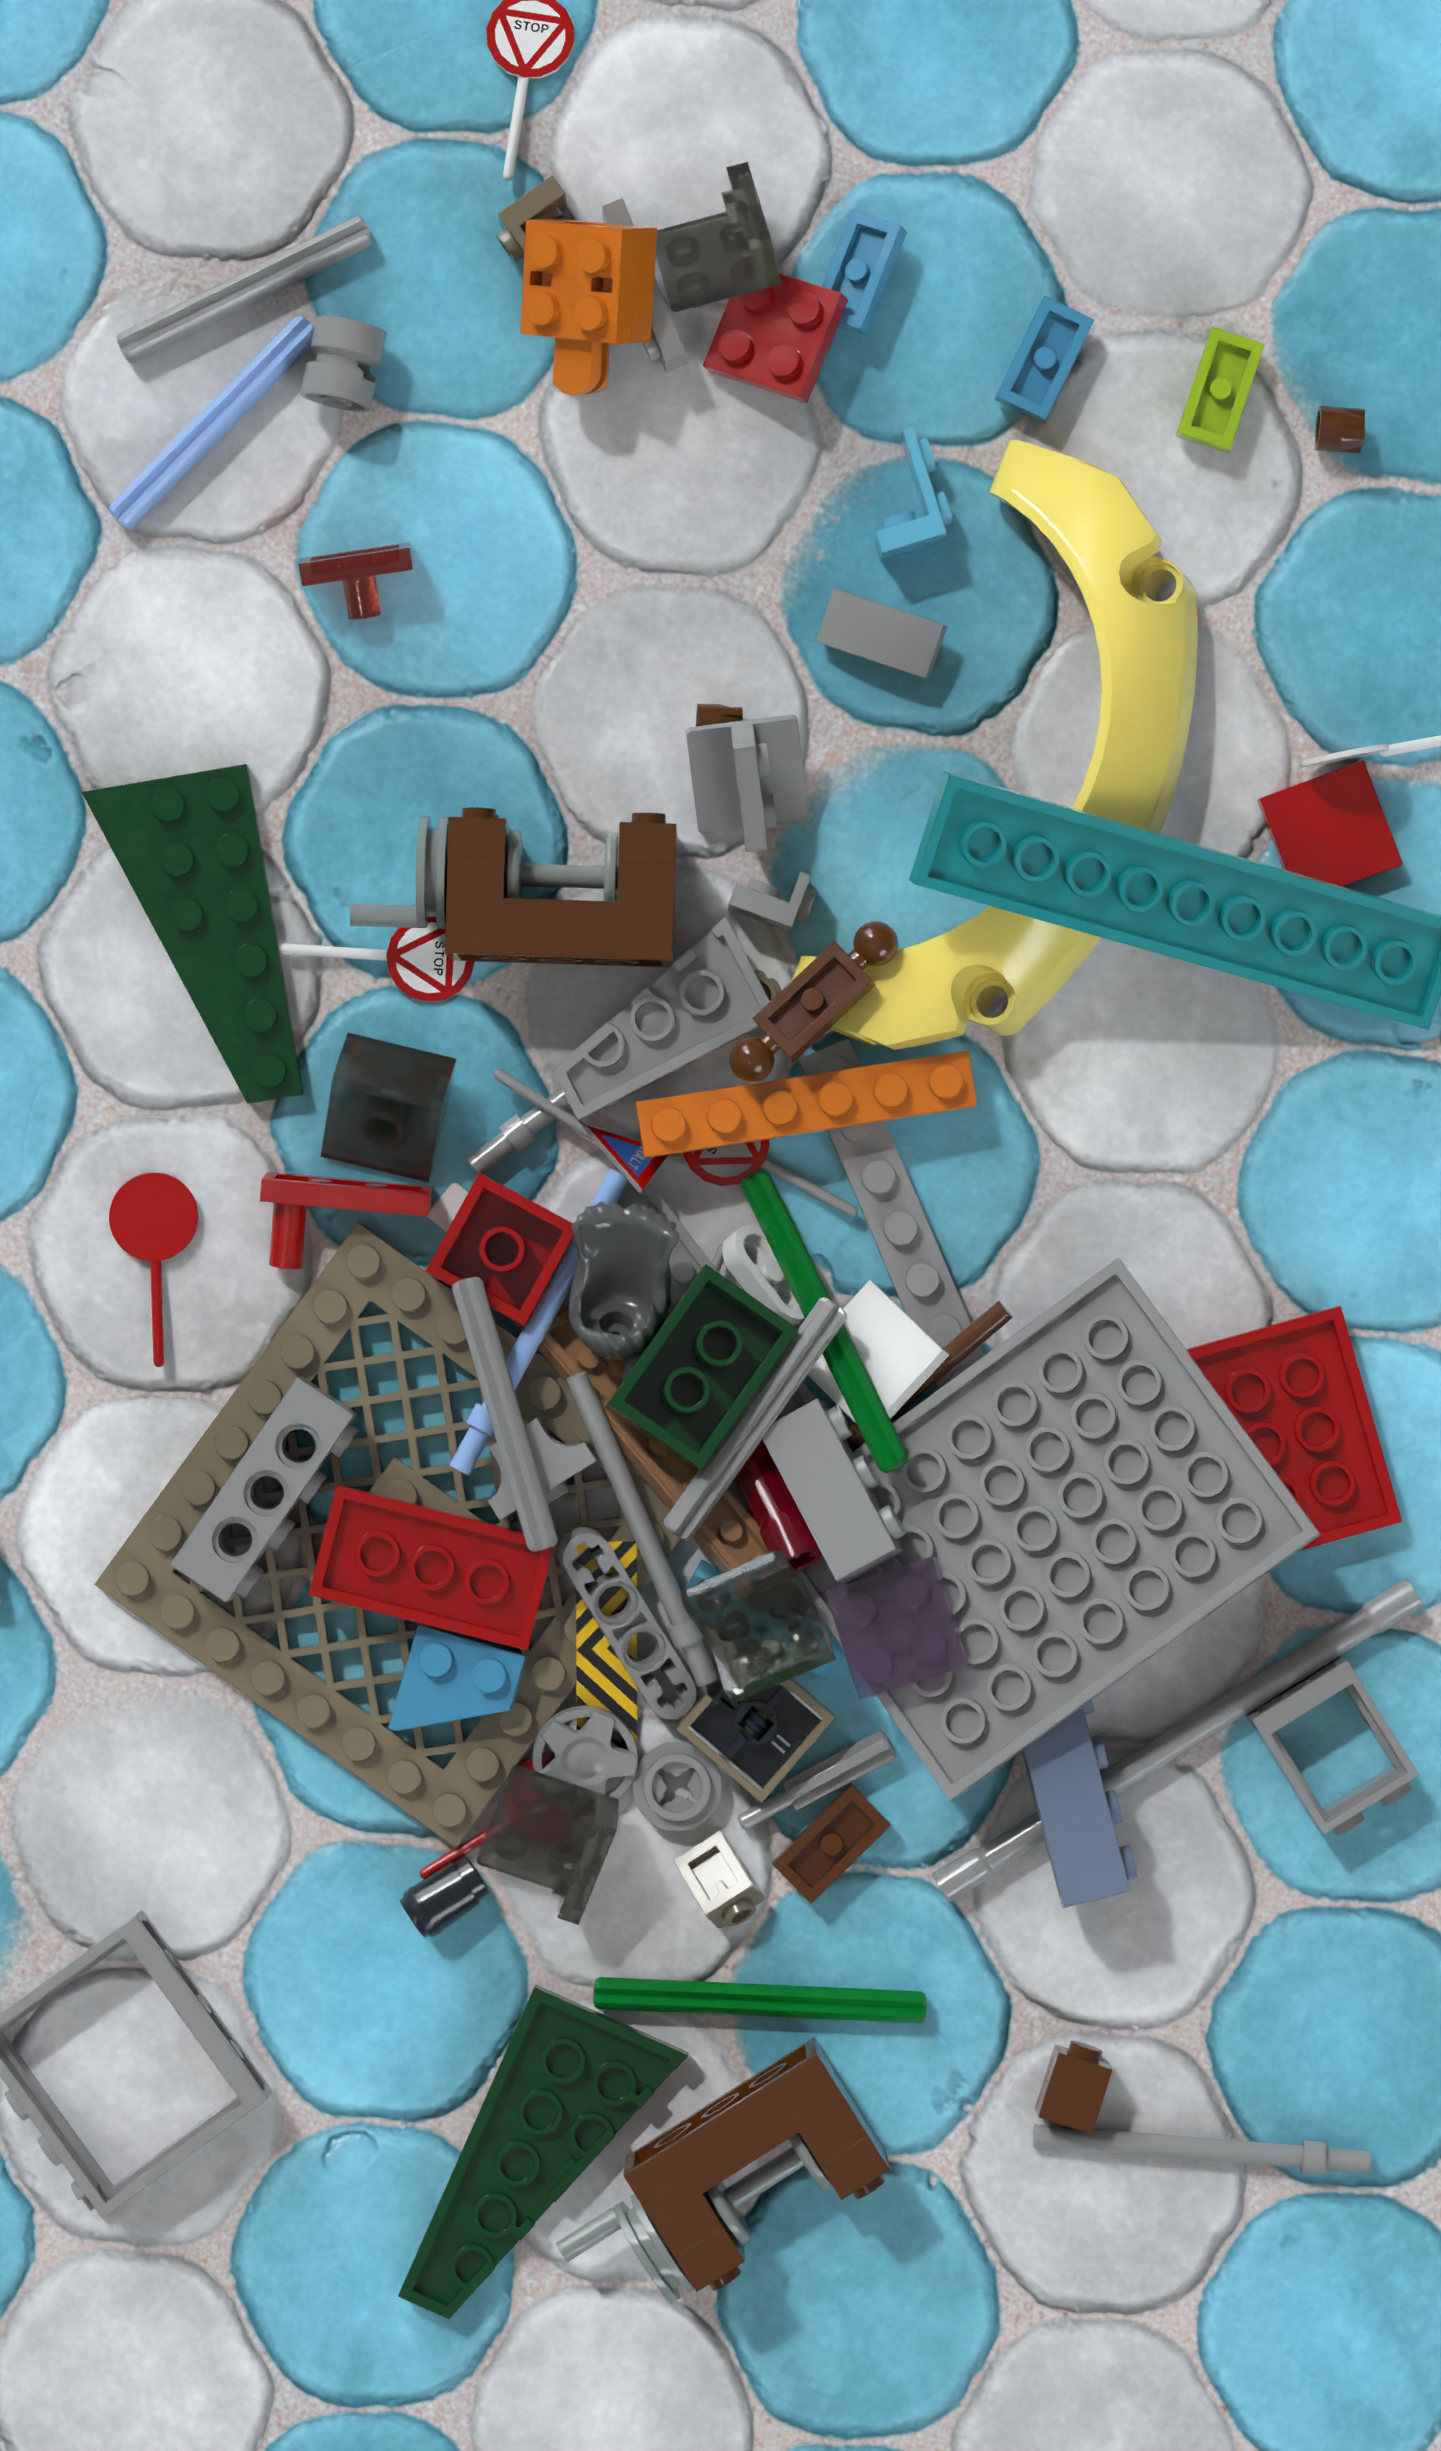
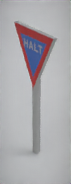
M497 1069L494 1072L496 1080L589 1140L594 1141L640 1194L668 1157V1155L644 1159L641 1142L588 1126L503 1070Z

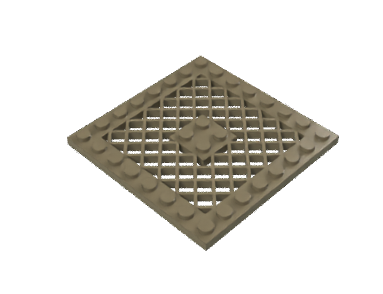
M357 1223L94 1585L446 1842L457 1848L534 1742L541 1728L552 1717L576 1684V1589L563 1605L558 1575L566 1573L561 1566H557L554 1550L547 1577H550L554 1607L538 1609L536 1619L555 1617L531 1650L529 1646L528 1650L521 1649V1652H519L528 1655L513 1709L483 1715L465 1740L461 1719L452 1721L455 1742L428 1747L425 1746L423 1727L413 1728L416 1746L395 1731L388 1729V1726L384 1723L390 1722L393 1712L380 1714L376 1684L402 1680L410 1654L409 1639L414 1638L416 1629L407 1630L406 1620L396 1617L398 1632L368 1636L364 1609L339 1602L323 1603V1598L312 1596L313 1605L284 1609L280 1579L309 1575L311 1585L317 1563L313 1534L325 1532L327 1524L311 1525L308 1504L302 1500L298 1501L301 1527L293 1528L287 1538L303 1535L307 1566L278 1570L275 1550L269 1546L265 1550L268 1572L262 1573L256 1583L270 1581L274 1611L245 1616L243 1597L236 1593L233 1597L234 1615L203 1592L208 1591L190 1578L189 1582L175 1572L176 1568L170 1565L296 1378L303 1376L312 1383L318 1375L320 1389L331 1395L327 1371L351 1367L357 1368L361 1398L339 1402L348 1408L363 1406L367 1437L353 1439L348 1448L369 1445L373 1476L344 1480L341 1458L331 1453L334 1482L324 1483L317 1493L334 1491L338 1484L350 1488L374 1484L369 1491L370 1493L484 1521L469 1509L490 1506L488 1500L492 1497L467 1501L463 1473L449 1464L422 1468L417 1437L447 1433L452 1460L458 1449L456 1431L469 1429L470 1425L466 1421L454 1422L450 1392L480 1387L482 1403L484 1401L453 1290L432 1275L426 1273L424 1269L365 1226ZM370 1302H373L388 1313L359 1318ZM389 1322L394 1353L364 1357L360 1326ZM399 1322L433 1347L403 1351ZM495 1322L506 1360L518 1338ZM351 1329L355 1359L326 1363ZM536 1352L515 1390L520 1410L523 1411L521 1414L525 1424L539 1417L545 1428L566 1444H579L587 1441L598 1459L594 1464L604 1470L569 1386L546 1358ZM435 1354L439 1386L409 1390L405 1359ZM444 1355L476 1377L477 1380L448 1384ZM396 1361L400 1392L371 1396L366 1365ZM441 1393L445 1425L416 1429L411 1398ZM402 1400L406 1431L377 1435L372 1404ZM296 1429L287 1437L289 1445L287 1452L293 1459L301 1461V1455L314 1454L316 1445L299 1447ZM490 1436L488 1440L489 1447L497 1443L496 1438ZM408 1439L412 1467L395 1456L385 1471L382 1472L378 1443ZM490 1451L491 1457L478 1459L473 1468L492 1466L497 1493L501 1483V1471ZM622 1452L664 1553L668 1557L681 1539L664 1525V1519L670 1512V1509ZM582 1470L574 1475L575 1484L566 1485L569 1491L565 1494L577 1493L581 1523L555 1527L556 1534H567L570 1530L578 1527H588L594 1530L621 1525L609 1542L634 1541L619 1503L620 1517L595 1521L589 1520L585 1491L612 1487L609 1479L583 1482ZM453 1472L457 1500L424 1476ZM264 1476L257 1481L255 1497L262 1506L268 1508V1501L283 1499L284 1490L266 1493ZM509 1515L501 1519V1526L511 1528ZM230 1523L224 1530L223 1542L230 1552L236 1554L235 1546L252 1544V1535L233 1538ZM637 1547V1590L641 1594L651 1581V1577ZM354 1608L359 1638L329 1642L325 1612ZM315 1614L320 1644L290 1648L286 1618ZM276 1620L280 1647L248 1624ZM479 1638V1641L489 1644L488 1640ZM399 1641L404 1671L374 1675L370 1645ZM360 1647L365 1677L335 1681L331 1651ZM321 1653L325 1680L293 1657ZM366 1686L370 1713L339 1690ZM456 1752L445 1768L429 1757Z

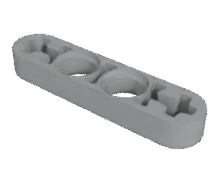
M578 1527L570 1530L562 1537L558 1545L557 1557L560 1565L647 1705L662 1718L677 1719L686 1715L696 1701L697 1690L694 1681L613 1549L597 1531L591 1528ZM583 1542L589 1548L598 1545V1549L592 1553V1557L598 1568L605 1575L598 1577L596 1580H594L590 1571L581 1562L572 1564V1561L578 1557V1552L575 1548ZM611 1567L614 1568L613 1573L606 1574ZM592 1582L590 1586L586 1589L584 1585L586 1583ZM612 1586L624 1588L628 1595L625 1608L614 1615L602 1613L599 1608L601 1594ZM639 1632L653 1634L656 1641L653 1653L643 1660L629 1658L627 1644L630 1638ZM669 1658V1663L664 1664V1662ZM659 1667L672 1684L678 1685L682 1683L675 1690L678 1699L672 1703H669L664 1697L656 1700L663 1694V1691L651 1672L656 1671ZM646 1674L644 1679H641V1675Z

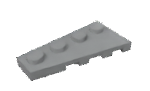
M727 918L722 919L702 940L687 950L667 971L650 986L644 988L624 1009L608 1023L606 1022L552 1070L578 1121L597 1113L759 1028L752 1018L770 1000Z

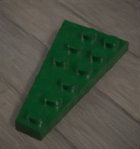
M243 764L81 792L246 1102L253 1104L304 1095L248 765Z
M535 1984L398 2297L450 2319L493 2272L497 2264L517 2242L521 2241L532 2229L536 2221L561 2197L612 2141L616 2133L635 2112L641 2109L664 2080L689 2056V2052Z

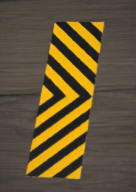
M635 1540L608 1542L637 1588V1544ZM581 1543L576 1547L578 1552L576 1562H581L590 1571L594 1580L605 1575L598 1568L592 1557V1553L598 1549V1545L589 1548L585 1543ZM611 1567L606 1574L613 1573L614 1568ZM592 1582L586 1583L584 1585L585 1588L587 1589ZM619 1586L607 1588L599 1598L600 1611L607 1615L621 1612L627 1604L628 1595L626 1590ZM576 1591L577 1706H596L617 1715L630 1729L637 1748V1688ZM637 1634L631 1637L627 1644V1654L629 1658L637 1660ZM590 1717L577 1718V1730L582 1729ZM613 1728L611 1744L628 1750L622 1735L617 1729Z

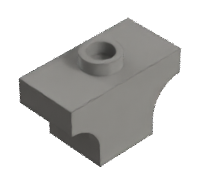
M539 1417L525 1425L546 1500L549 1504L569 1491L564 1483L565 1480L593 1464L598 1459L587 1441L579 1444H564L554 1439ZM495 1443L488 1448L500 1467L501 1483L497 1493L488 1502L498 1519L501 1520L517 1509L498 1444Z

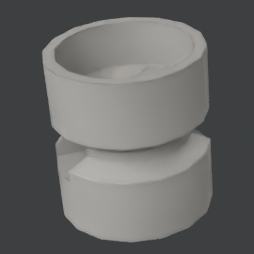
M327 315L317 316L310 349L317 355V358L306 365L300 395L315 403L337 409L369 412L377 381L370 373V369L379 366L381 363L387 333L376 326L353 319Z

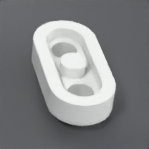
M746 1224L728 1236L722 1246L723 1259L728 1270L745 1292L793 1326L803 1321L805 1317L761 1227L754 1224Z

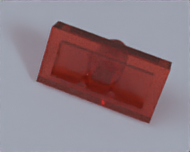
M411 542L305 557L300 559L298 566L302 586L342 581L348 619L356 620L382 614L375 575L413 570L414 559Z

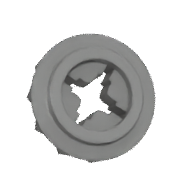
M666 1742L653 1748L643 1756L633 1777L632 1789L639 1811L650 1823L668 1831H686L703 1824L714 1813L721 1798L722 1780L716 1763L695 1745L689 1742ZM693 1767L695 1770L690 1775L691 1779L687 1787L692 1792L691 1796L696 1802L693 1803L688 1798L684 1799L682 1796L676 1795L662 1805L660 1801L663 1799V1793L668 1785L663 1780L664 1776L658 1770L662 1768L666 1773L670 1772L677 1777L683 1771L687 1772Z

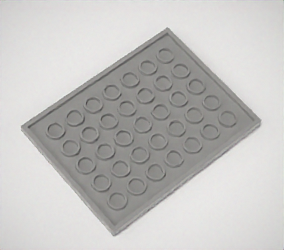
M1117 1258L892 1423L908 1455V1462L904 1466L889 1473L880 1471L866 1443L853 1452L856 1458L864 1455L873 1468L879 1485L872 1488L881 1507L884 1508L890 1505L898 1516L906 1534L898 1538L905 1552L846 1584L835 1580L823 1555L815 1564L804 1568L799 1573L791 1575L947 1798L953 1801L1320 1536L1321 1533L1127 1267Z

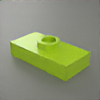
M1211 327L1175 435L1176 437L1229 453L1265 346L1264 343Z

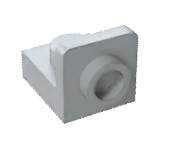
M803 872L799 874L789 902L779 899L782 890L767 883L750 879L748 887L736 883L728 904V910L791 933L795 920L806 924L817 892L807 888L811 875Z

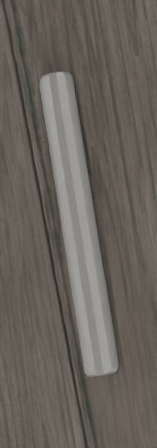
M356 216L119 333L116 337L117 343L125 359L129 363H135L370 247L373 243L372 234L365 220L361 216Z
M479 1277L460 1280L453 1284V1294L527 1547L532 1552L552 1548L557 1545L558 1537L483 1281Z
M823 1297L818 1300L799 1327L798 1332L703 1468L697 1472L664 1519V1525L669 1531L686 1541L694 1537L847 1319V1313L844 1309L830 1299Z

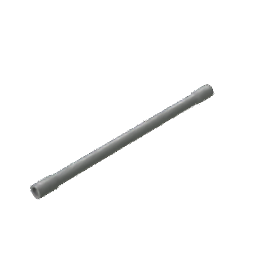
M1407 1578L1365 1603L1358 1612L1100 1772L1104 1791L1115 1790L1116 1795L1120 1794L1372 1635L1382 1633L1424 1607L1419 1595ZM1038 1812L982 1847L968 1851L932 1874L949 1903L988 1880L1001 1867L1045 1841Z

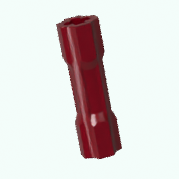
M762 1439L735 1478L760 1528V1536L776 1569L780 1570L782 1576L796 1574L804 1568L815 1564L821 1558L822 1553Z

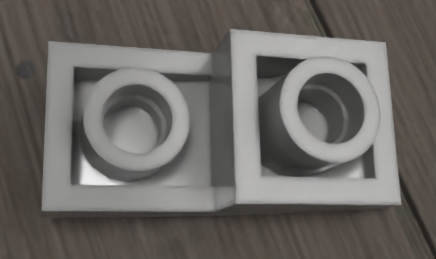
M833 588L816 642L930 680L947 626Z

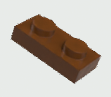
M851 1783L772 1861V1865L812 1904L891 1826V1823Z

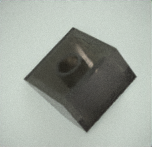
M347 1033L332 1078L320 1157L429 1183L450 1099L456 1058Z

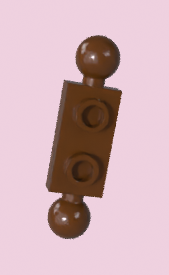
M872 921L862 925L854 936V949L849 954L835 941L828 946L752 1018L764 1034L759 1038L749 1037L742 1039L735 1044L729 1057L733 1073L739 1079L746 1082H758L765 1079L774 1067V1054L780 1049L792 1062L796 1061L875 986L874 981L864 970L869 965H885L896 955L898 938L892 927L880 921Z

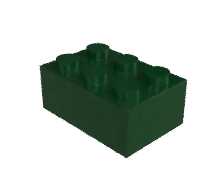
M705 1264L604 1408L692 1470L698 1472L703 1468L799 1329Z

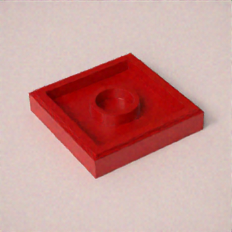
M1364 760L1257 800L1283 870L1345 887L1403 864Z

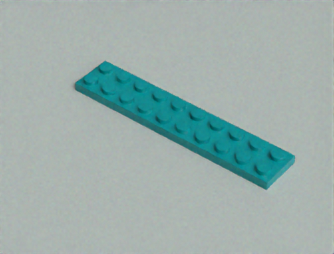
M943 771L909 877V881L913 884L1429 1030L1441 996V915Z

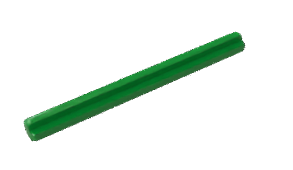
M760 1170L744 1178L741 1181V1188L806 1319L819 1299L824 1297L831 1300L771 1175L764 1170ZM843 1324L822 1354L878 1469L884 1473L893 1472L908 1462V1455Z
M613 1977L597 1978L594 1982L593 1990L594 2007L608 2010L922 2023L925 2021L927 1998L925 1993L921 1991Z

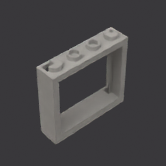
M143 1910L136 1913L0 2012V2077L9 2088L5 2093L6 2099L14 2112L22 2120L30 2117L42 2134L38 2138V2143L47 2158L55 2166L63 2163L75 2180L71 2184V2188L78 2201L82 2199L90 2211L96 2209L102 2219L264 2103L273 2091ZM127 1943L237 2096L113 2185L6 2037L4 2031Z

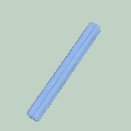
M296 316L120 494L109 507L111 515L124 528L128 530L133 529L310 349L315 327L304 317Z

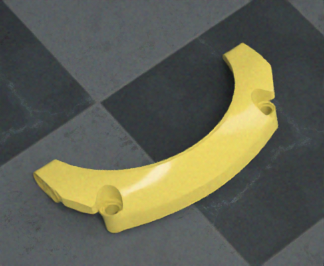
M1012 439L1008 443L989 493L1016 509L1036 525L1052 542L1064 559L1084 596L1094 625L1100 656L1102 692L1099 727L1093 756L1081 791L1072 808L1160 833L1179 778L1192 716L1198 645L1196 588L1175 564L1153 556L1159 551L1162 539L1129 490L1117 476L1080 459ZM1168 582H1176L1175 592L1170 598L1161 602L1156 601V594L1161 586ZM989 906L974 918L947 933L918 945L897 950L894 958L885 965H869L864 972L874 981L875 986L829 1030L872 1046L878 1043L893 1050L961 1036L967 1026L966 1020L980 1024L997 1035L1009 1036L1016 1034L1024 1028L1065 984L1090 954L1101 937ZM801 956L791 981L817 957ZM1007 994L1008 1004L1004 1013L998 1017L990 1018L989 1009L993 1000L1000 995Z

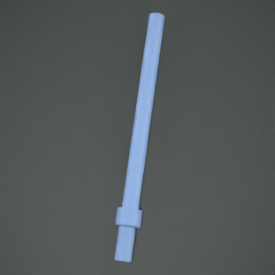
M610 1168L590 1206H595L601 1201L609 1206L616 1204L628 1183L627 1178ZM575 1236L506 1359L514 1390H516L572 1286L578 1261ZM485 1400L482 1405L475 1404L466 1421L470 1427L449 1464L468 1476L490 1436L495 1438Z

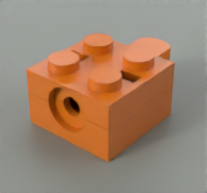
M570 219L526 220L520 334L555 338L553 384L561 392L568 395L600 392L608 385L610 344L651 342L657 228Z

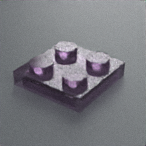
M936 1557L922 1559L825 1591L859 1700L869 1699L970 1666Z

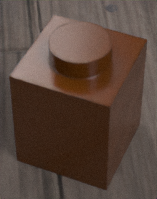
M1071 2040L1069 2048L1055 2044L1035 2105L1039 2118L1089 2134L1093 2133L1112 2073L1109 2062L1101 2059L1103 2053L1101 2049Z

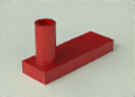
M267 1172L261 1179L260 1201L273 1203L269 1266L283 1269L302 1268L307 1206L428 1217L432 1209L434 1186Z

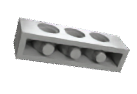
M303 1376L297 1377L170 1565L226 1603L232 1600L236 1593L245 1598L264 1571L256 1563L266 1548L269 1546L277 1551L293 1529L295 1523L287 1518L299 1500L309 1504L326 1480L327 1476L319 1472L329 1455L333 1453L340 1458L359 1430L350 1425L357 1416V1413ZM295 1429L308 1431L315 1440V1452L309 1460L304 1462L293 1459L286 1449L287 1437ZM263 1476L274 1477L283 1486V1500L275 1508L262 1506L255 1497V1485ZM230 1523L243 1524L251 1532L252 1544L245 1554H234L224 1545L223 1533Z

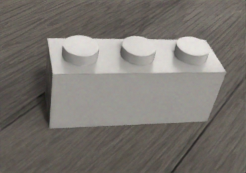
M817 1398L775 1421L762 1439L835 1580L846 1584L905 1552L898 1538L906 1534L893 1508L890 1505L882 1508L872 1488L878 1486L879 1481L870 1463L864 1455L858 1458L854 1456L846 1440L853 1435V1431L845 1415L838 1405L830 1409L826 1402Z

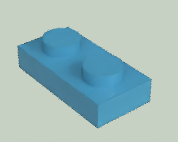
M851 210L821 286L841 292L848 299L838 327L867 336L907 234L902 225Z
M1044 295L996 394L995 400L1045 424L1094 323V319Z

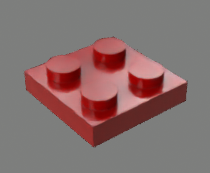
M743 262L703 367L710 373L808 403L848 299L841 292Z

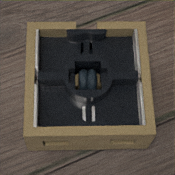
M749 1641L721 1673L720 1680L725 1684L714 1696L706 1691L677 1724L676 1729L762 1803L835 1719V1715Z

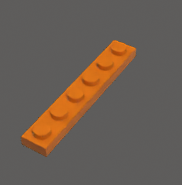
M968 1050L635 1102L644 1159L977 1106Z

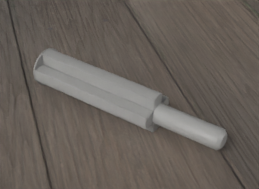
M880 1729L781 1782L785 1790L739 1814L737 1818L742 1829L747 1830L792 1805L797 1812L896 1760L897 1756L893 1744L885 1732Z

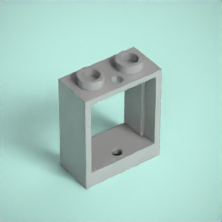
M1341 1656L1246 1715L1313 1824L1323 1835L1333 1830L1334 1834L1338 1836L1354 1828L1364 1820L1361 1811L1379 1800L1383 1806H1386L1402 1798L1412 1789L1408 1782L1419 1776L1350 1663ZM1345 1689L1392 1766L1330 1805L1322 1808L1275 1732Z

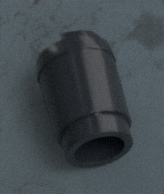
M465 1855L454 1863L452 1861L413 1887L411 1886L403 1893L400 1903L424 1938L428 1936L434 1937L480 1904L479 1900L488 1895L490 1890Z

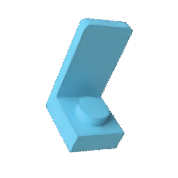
M913 427L902 430L901 443L924 517L916 519L914 511H910L882 521L884 529L876 531L874 537L880 561L944 542L947 534L945 526L953 523L945 493L941 491L934 494L928 475L929 472L936 470L930 444L927 438L917 440Z

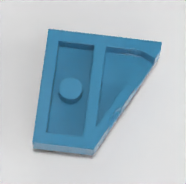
M418 1624L388 1729L400 1731L512 1710L528 1655L424 1624Z

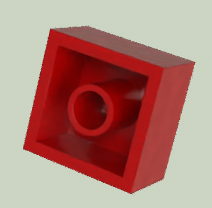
M479 1173L425 1272L452 1287L454 1283L460 1280L479 1277L483 1281L490 1307L525 1326L574 1237V1232L571 1228L573 1223Z

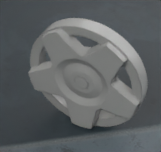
M584 1705L565 1709L554 1715L544 1724L536 1737L532 1760L536 1779L548 1797L569 1809L594 1811L605 1808L607 1805L615 1802L627 1791L636 1774L638 1753L630 1729L617 1715L600 1707ZM590 1717L580 1730H575L564 1724L575 1718ZM613 1728L617 1729L622 1735L628 1750L611 1744ZM545 1743H547L554 1752L555 1758L543 1769L542 1752ZM622 1777L619 1783L606 1793L607 1780L609 1778ZM574 1787L580 1798L567 1796L559 1790Z

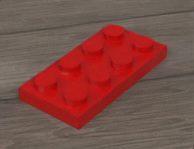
M338 1484L336 1485L309 1595L528 1650L554 1547L532 1552L527 1547L523 1531Z

